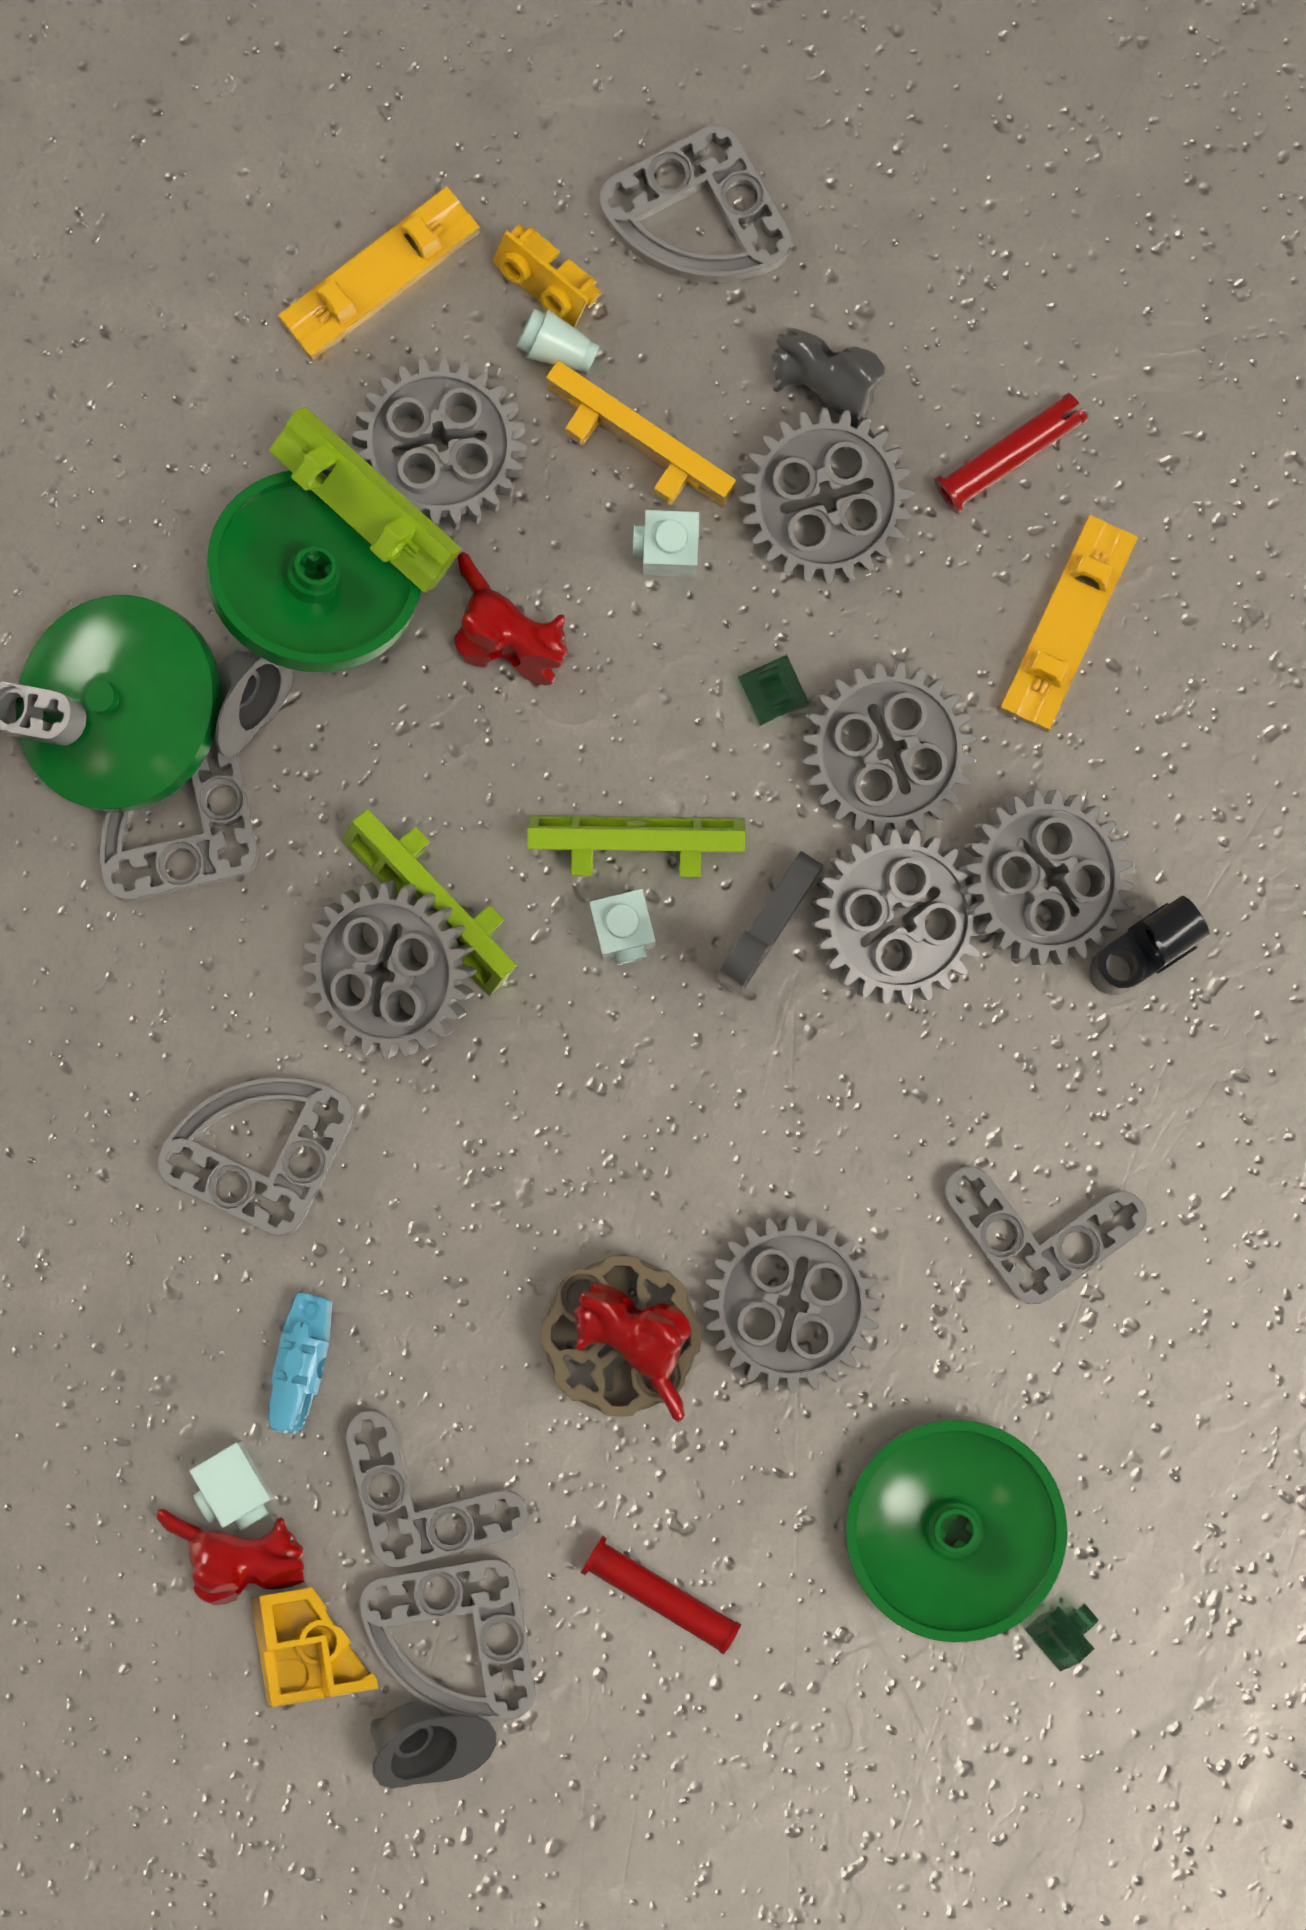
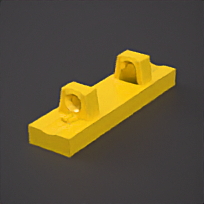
M446 186L278 315L279 319L313 361L481 233L480 227L448 186ZM410 235L413 238L421 256L405 238L406 236Z
M559 360L546 376V382H548L547 390L577 409L565 427L567 431L565 434L583 446L597 426L600 425L665 469V472L654 487V495L669 505L674 503L687 484L722 508L735 492L736 480Z
M1092 515L1088 516L999 711L1047 733L1049 732L1138 536ZM1078 576L1090 577L1099 584V590L1075 578Z

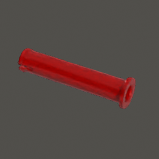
M1065 394L1062 399L946 478L942 476L936 477L934 482L943 500L956 514L963 511L962 505L1080 424L1086 423L1087 416L1083 408L1078 411L1075 410L1062 419L1065 413L1080 403L1072 394Z
M603 1535L601 1536L580 1573L586 1575L589 1571L718 1649L721 1654L724 1655L741 1627L739 1622H734L605 1543L607 1538Z

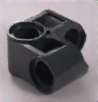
M1180 896L1173 902L1164 904L1127 929V933L1103 948L1091 962L1090 977L1093 984L1103 993L1108 995L1125 993L1154 973H1161L1197 949L1196 945L1210 935L1206 921L1187 897ZM1119 955L1128 962L1130 966L1128 980L1119 981L1108 973L1106 968L1108 956Z

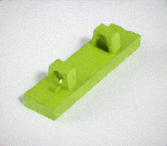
M307 407L294 411L283 431L269 449V452L293 473L291 478L305 491L312 490L371 544L369 549L383 562L390 561L424 593L434 589L462 548ZM336 464L328 477L322 473L324 469Z
M368 808L354 819L345 833L342 842L381 883L394 880L398 894L402 887L415 884L417 901L424 895L434 893L436 897L432 910L438 912L448 907L453 909L446 924L449 928L464 925L466 930L456 939L458 946L468 945L474 948L473 952L462 957V964L477 969V973L470 977L491 996L506 982L517 966L491 939V936L497 932L498 927L504 922V918L491 905L486 907L475 918H471L416 860L424 853V848L430 843L417 827H414L400 840H397Z
M529 815L527 849L571 850L572 876L593 875V850L679 851V876L701 877V852H745V819Z

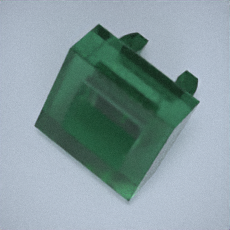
M787 655L738 676L739 685L759 728L809 706V701Z
M1085 1603L1077 1610L1074 1608L1067 1614L1058 1606L1039 1615L1025 1630L1059 1671H1063L1079 1664L1095 1649L1085 1638L1084 1634L1099 1619Z

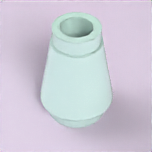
M533 308L516 348L527 352L526 358L552 365H555L559 360L572 370H578L587 374L600 345L590 341V338L548 309L546 313H543Z

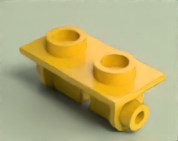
M519 224L511 233L507 230L501 239L492 263L501 270L502 274L509 281L518 284L539 301L546 311L548 309L575 328L585 307H592L602 294V291L596 287L597 280L589 276L569 258L556 270L550 264L559 256L560 251L536 232L533 227L526 229Z

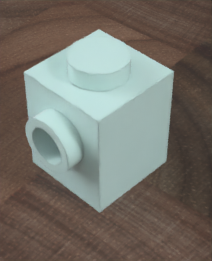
M645 510V526L634 525L633 558H643V575L696 577L699 512Z
M643 889L589 902L603 961L614 958L616 965H623L648 957L646 950L655 948L656 940Z
M242 1441L236 1442L190 1470L192 1477L201 1490L193 1495L194 1499L209 1523L218 1519L222 1528L235 1522L241 1531L269 1514L264 1504L275 1497Z

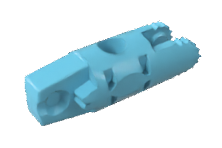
M297 1293L281 1333L270 1381L273 1389L269 1402L270 1411L267 1412V1420L269 1421L268 1426H271L272 1430H277V1433H282L283 1431V1433L297 1434V1431L301 1432L302 1428L306 1427L305 1423L308 1422L306 1417L310 1413L313 1396L318 1395L329 1347L332 1300L306 1293Z

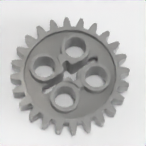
M442 357L438 371H430L427 362L422 358L419 360L418 374L413 376L404 365L398 366L399 382L397 384L384 376L381 377L379 387L383 397L367 392L365 404L372 412L357 411L356 424L365 430L353 432L352 445L364 448L358 451L357 454L424 515L429 517L436 526L439 527L441 518L448 517L451 526L456 531L459 530L462 514L466 513L475 524L480 523V506L482 504L489 510L497 512L500 502L495 492L509 497L513 494L514 485L507 477L520 478L522 475L523 465L514 459L525 457L527 444L514 439L524 435L525 423L509 422L517 414L518 404L513 402L501 405L506 387L500 385L489 391L486 388L489 372L486 370L473 380L468 377L469 362L464 361L457 373L449 370L447 357ZM454 406H464L473 413L474 417L468 422L457 423L447 416L446 411ZM410 415L418 419L422 426L417 431L405 433L398 430L393 422L398 417ZM477 433H483L486 435V439L479 440L477 438L472 437ZM441 437L443 445H448L447 451L438 452L437 446L431 444V439ZM396 448L406 451L403 455L396 456L392 453V451ZM474 456L484 463L485 468L479 473L469 474L462 471L458 467L457 462L463 457ZM412 466H423L432 473L433 477L428 482L416 484L406 478L404 472Z
M826 407L821 408L818 423H812L805 411H800L799 428L794 430L784 420L779 421L783 437L777 441L773 437L763 434L761 437L769 451L766 455L750 452L748 455L759 466L757 473L746 472L741 474L743 480L754 485V491L739 495V501L753 504L755 508L754 511L742 518L743 523H759L761 527L753 535L751 541L753 544H759L769 540L771 546L766 552V560L771 561L783 554L786 558L782 571L788 575L797 564L803 565V579L807 582L811 580L816 569H822L826 583L832 584L835 569L842 568L843 573L849 580H854V564L859 561L870 572L875 570L870 555L877 551L889 558L892 554L884 542L889 536L903 540L905 536L894 526L896 519L912 518V513L899 507L900 500L915 496L913 490L899 487V481L912 473L910 468H894L893 462L902 454V449L897 447L885 451L882 448L889 435L886 430L878 432L872 438L868 436L871 419L867 417L862 419L855 428L851 427L849 410H844L841 413L837 423L831 422V417ZM841 447H851L856 450L859 456L857 470L848 477L836 476L830 467L832 454ZM789 463H800L805 466L808 473L806 485L798 492L790 493L781 489L778 481L780 470ZM866 478H870L873 481L872 486L868 489L836 496L833 499L834 508L826 510L821 503H813L789 513H782L780 510L781 505L784 503L808 498L820 493L819 484L823 481H827L828 485L833 489L841 488ZM856 499L869 500L874 507L873 520L864 528L856 529L850 527L846 521V509ZM812 514L818 516L823 523L821 537L812 544H803L797 541L794 536V526L797 520L804 515Z
M874 662L872 678L867 679L864 672L859 667H855L852 669L854 684L849 687L839 678L834 679L833 684L838 696L833 699L819 694L817 699L826 711L823 715L807 714L806 716L811 723L818 727L816 734L801 736L802 741L815 746V753L802 757L801 763L817 765L818 772L811 775L806 782L808 785L824 784L826 787L817 800L819 804L824 805L833 800L838 802L833 813L834 819L839 821L849 812L854 813L852 819L853 830L860 831L869 819L872 820L873 833L879 837L882 836L886 823H891L892 829H897L900 837L904 836L905 822L907 820H910L917 830L923 831L925 830L923 814L929 812L935 818L942 820L945 817L939 803L943 799L955 804L960 802L957 794L951 789L954 783L970 785L971 780L959 771L961 765L973 764L977 761V758L963 753V745L976 741V735L961 733L960 726L972 717L969 713H953L952 708L961 698L959 694H952L945 698L940 696L945 680L937 678L928 686L924 685L925 668L918 667L909 679L906 678L904 662L895 663L891 676L886 675L885 668L881 662ZM902 698L910 700L914 704L917 713L913 724L906 729H899L894 726L890 718L891 707ZM870 704L876 705L886 737L889 740L900 741L901 748L894 752V757L908 782L910 790L907 794H902L899 789L891 761L887 758L877 757L876 750L883 747V741L867 709ZM852 719L861 721L867 731L866 741L860 748L855 750H849L844 747L840 739L841 728ZM928 748L936 757V769L928 778L919 779L911 771V758L918 750ZM878 769L886 776L887 789L878 799L869 800L861 791V780L870 770Z
M1058 789L1048 791L1045 800L1040 790L1028 791L1025 803L1019 796L1006 798L1008 813L1000 807L988 810L994 825L976 824L974 830L982 839V842L964 845V849L975 857L974 864L959 866L960 872L973 876V883L961 888L960 894L975 895L977 901L965 911L966 914H982L985 920L979 926L977 933L983 935L995 931L997 935L992 946L995 950H1004L1012 944V960H1024L1029 952L1032 965H1045L1049 955L1054 965L1067 964L1068 951L1074 959L1087 957L1085 942L1092 947H1103L1105 941L1099 930L1117 931L1119 925L1111 916V913L1128 911L1129 906L1118 898L1119 891H1127L1134 888V884L1120 879V872L1132 867L1133 862L1118 860L1116 854L1127 845L1126 840L1111 841L1108 835L1113 831L1116 823L1114 820L1100 824L1096 822L1100 813V806H1089L1081 812L1082 796L1079 794L1069 796L1064 804L1062 792ZM1047 826H1051L1058 835V846L1053 853H1049L1042 844L1043 830ZM1018 839L1023 840V846L1027 853L1021 852L1018 848ZM1008 859L1016 864L1019 872L1018 881L1012 888L1002 878V867ZM1044 868H1050L1052 872L1047 879L1051 887H1043L1041 881L1046 876ZM1080 868L1088 872L1091 880L1090 889L1085 896L1079 893L1075 886V875ZM1040 902H1044L1051 911V921L1045 930L1040 928L1035 920V910ZM1067 902L1072 903L1075 907V916L1070 915V908Z
M887 829L885 844L882 845L875 833H869L865 835L866 851H863L855 843H849L846 845L847 853L851 859L848 863L837 858H832L829 861L833 869L838 873L835 879L819 877L818 882L829 890L827 898H814L811 903L825 909V917L811 921L810 925L826 929L827 936L816 942L815 947L817 949L833 950L834 954L824 964L827 969L845 967L839 980L840 984L848 986L857 979H860L857 995L867 998L874 988L877 987L878 1002L888 1004L894 990H896L900 1003L911 1005L913 989H916L922 999L931 1000L933 996L932 983L935 982L936 985L944 990H950L952 985L947 974L950 970L961 975L968 973L966 966L960 960L963 954L979 956L980 952L977 948L969 943L971 936H981L977 933L979 926L973 924V917L979 915H967L965 912L972 906L971 898L975 895L960 894V889L966 886L964 880L969 875L960 872L959 867L955 868L953 866L959 853L956 848H950L941 855L938 854L941 838L931 836L922 847L920 831L909 830L904 843H902L897 829ZM904 864H909L917 874L916 885L907 894L901 893L895 885L896 871ZM932 887L938 889L936 897L904 915L905 927L888 926L876 935L868 945L864 947L860 945V939L864 935L887 924L895 917L892 909L893 906L911 907ZM866 895L873 904V914L867 923L858 925L852 919L850 907L858 896ZM938 908L945 914L947 926L945 932L934 939L927 934L925 919L932 910ZM895 939L902 946L903 959L896 968L889 970L882 963L881 951L888 941Z
M394 880L381 883L379 892L374 883L371 882L360 886L359 895L354 890L342 893L340 895L342 905L335 902L324 908L326 916L330 921L322 919L314 922L311 926L321 939L312 940L304 944V948L307 951L316 955L315 961L302 965V970L307 973L316 974L317 980L304 988L305 993H320L322 998L313 1008L314 1014L329 1011L332 1017L325 1029L329 1032L341 1026L345 1028L342 1042L345 1046L361 1038V1049L364 1055L374 1052L379 1044L384 1059L397 1055L399 1048L403 1055L408 1057L418 1052V1043L425 1050L436 1045V1034L445 1037L454 1031L449 1019L458 1020L467 1013L457 1000H465L474 996V991L462 984V979L477 973L476 968L462 964V957L469 955L474 951V948L468 945L458 946L456 941L466 930L465 926L460 925L449 928L446 922L451 916L453 909L448 907L438 912L432 910L436 897L434 893L424 895L417 901L415 884L402 887L399 894ZM365 923L371 925L377 932L378 944L376 948L369 946L364 940L363 927ZM396 924L402 926V934L399 939ZM415 939L423 942L427 948L428 961L426 964H422L414 957L412 944ZM388 960V968L383 967V961ZM390 971L395 972V978L389 980ZM352 975L359 977L364 983L366 989L364 999L356 997L352 992L350 986ZM402 991L407 992L414 999L416 1006L413 1016L406 1013L401 1007L400 994ZM379 1000L381 1015H378L375 1010Z
M794 1215L788 1216L784 1231H778L772 1219L768 1218L765 1220L766 1235L759 1237L750 1227L745 1229V1235L749 1243L745 1248L731 1240L727 1243L729 1250L735 1257L732 1262L715 1259L714 1264L724 1273L722 1280H706V1285L718 1291L719 1294L718 1299L704 1302L703 1307L718 1311L719 1318L706 1325V1329L710 1331L723 1330L725 1337L714 1348L716 1351H721L732 1347L736 1352L728 1365L730 1369L738 1367L743 1362L750 1365L746 1381L751 1383L763 1372L767 1374V1390L773 1391L779 1379L786 1378L790 1393H796L799 1378H806L809 1386L815 1391L819 1389V1373L825 1372L831 1380L837 1382L839 1380L836 1368L838 1362L841 1361L851 1368L857 1366L854 1357L849 1352L853 1347L864 1350L870 1349L871 1346L860 1336L862 1329H878V1323L865 1317L866 1310L881 1306V1301L867 1298L865 1290L878 1283V1279L861 1278L859 1271L870 1260L868 1257L852 1261L848 1255L853 1250L856 1242L852 1239L840 1247L834 1243L837 1227H831L822 1237L817 1235L816 1218L810 1219L804 1231L797 1229ZM768 1255L780 1257L786 1263L788 1269L785 1281L776 1287L763 1284L757 1275L759 1261ZM800 1257H805L808 1260V1264L800 1289L799 1300L807 1303V1309L805 1313L797 1312L793 1316L786 1350L779 1352L776 1350V1343L785 1309L777 1306L778 1296L784 1297L789 1295L797 1261ZM829 1269L839 1278L840 1290L829 1301L820 1300L811 1292L810 1279L817 1270ZM762 1308L772 1315L774 1329L766 1339L755 1340L745 1333L743 1319L751 1309ZM807 1322L820 1324L825 1329L827 1335V1342L824 1348L815 1354H808L802 1351L796 1341L799 1327Z

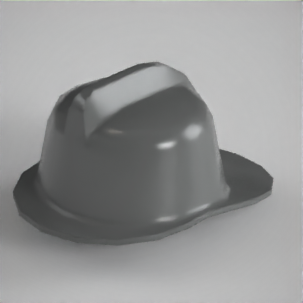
M236 651L228 655L217 666L220 675L222 704L216 725V745L218 752L224 757L235 756L246 746L257 731L278 713L287 699L292 685V669L276 665L249 651Z
M421 1701L403 1704L391 1711L387 1716L374 1719L370 1725V1733L375 1742L377 1752L373 1762V1776L381 1786L390 1789L462 1778L479 1769L490 1758L496 1746V1732L489 1721L476 1715L444 1716L432 1705Z

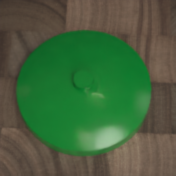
M290 470L260 479L242 490L225 507L213 528L206 558L207 588L214 609L224 626L243 646L254 654L276 665L292 670L317 673L341 671L362 665L384 653L402 636L410 624L417 608L421 589L390 561L383 562L369 549L371 544L312 490L305 491L291 478L293 473ZM323 470V471H322V473H323L326 477H328V475H329L330 472H331V471H329V470Z
M111 595L84 602L59 617L38 639L24 664L19 684L57 691L79 701L86 712L85 728L81 736L69 745L59 746L24 738L19 739L24 754L38 777L55 793L73 803L104 812L134 811L156 804L180 789L193 776L213 744L221 710L222 693L220 675L212 651L204 637L192 623L175 610L156 601L133 595ZM22 697L16 699V721L24 711ZM43 711L42 720L51 724L55 722L61 723L64 713L63 715H56Z
M941 1420L919 1425L903 1432L884 1445L870 1459L855 1483L850 1497L846 1516V1543L850 1562L859 1584L872 1603L887 1618L909 1632L924 1638L952 1643L972 1642L987 1639L1008 1631L1025 1620L1044 1601L1054 1586L1063 1565L1067 1544V1519L1061 1493L1053 1476L1041 1459L1027 1445L1009 1433L988 1424L968 1420Z

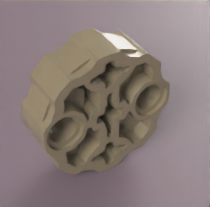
M618 1255L609 1256L606 1260L594 1263L583 1269H575L556 1287L557 1293L549 1307L547 1316L542 1319L541 1348L546 1352L549 1365L554 1374L555 1383L571 1400L580 1401L589 1407L600 1410L604 1415L618 1417L633 1416L638 1411L650 1408L658 1403H664L658 1392L646 1387L643 1382V1374L632 1367L627 1360L612 1372L613 1390H605L606 1380L603 1370L621 1354L616 1349H612L603 1358H599L598 1353L607 1343H595L586 1352L566 1349L567 1342L578 1340L575 1310L568 1303L567 1295L570 1287L577 1281L582 1280L611 1286L622 1291L629 1298V1282H637L636 1293L639 1302L635 1307L639 1310L647 1309L646 1304L651 1299L650 1294L647 1292L648 1289L643 1284L645 1280L649 1281L652 1285L655 1284L660 1289L664 1288L667 1284L674 1289L675 1292L670 1300L675 1307L684 1313L691 1327V1335L682 1345L679 1361L674 1368V1387L677 1392L686 1384L685 1378L692 1367L695 1356L700 1352L701 1324L696 1320L693 1307L687 1297V1289L671 1272L662 1271L653 1265L640 1261L635 1256ZM565 1356H569L572 1360L575 1359L580 1364L588 1360L594 1363L596 1368L592 1371L591 1376L599 1388L597 1392H594L590 1387L587 1388L582 1383L575 1388L569 1385L567 1380L572 1373L564 1360Z

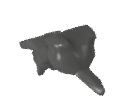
M788 328L786 334H779L777 336L776 343L780 347L771 354L775 376L773 391L779 392L788 385H806L817 393L837 414L841 415L844 410H849L851 415L850 426L855 428L864 419L868 408L873 402L876 386L884 378V368L878 356L872 351L858 347L846 348L841 352L834 353L821 338L794 328ZM869 429L868 436L872 438L874 434L871 431V429Z

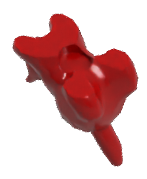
M465 552L458 554L457 561L460 574L473 592L461 620L462 627L454 636V644L459 655L468 664L477 667H486L489 662H493L498 658H505L525 679L541 685H552L555 674L551 668H559L568 654L566 636L563 631L565 616L560 614L547 623H538L529 619L508 598L491 590L490 585L476 568L469 554Z
M592 1283L589 1293L582 1292L580 1294L579 1302L581 1305L574 1311L578 1334L576 1350L581 1351L593 1343L610 1344L639 1373L650 1378L652 1385L666 1404L672 1418L677 1422L682 1421L685 1415L682 1398L672 1384L670 1375L679 1361L682 1345L691 1335L689 1320L679 1308L664 1303H658L647 1309L639 1310L622 1291L601 1283Z
M158 1509L156 1513L157 1520L166 1531L189 1542V1559L193 1569L194 1592L204 1602L212 1605H223L236 1601L244 1587L248 1584H255L264 1589H282L305 1582L302 1572L304 1570L303 1560H300L303 1556L304 1548L298 1543L296 1537L287 1530L282 1517L276 1519L269 1533L258 1539H249L218 1531H204L193 1524L177 1518L165 1509Z

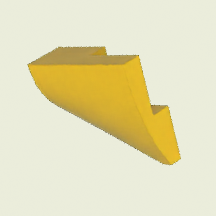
M313 1587L250 1598L268 1708L379 1689L377 1678L372 1672L369 1673L352 1650L350 1647L351 1641L342 1628L337 1627L326 1613V1606Z

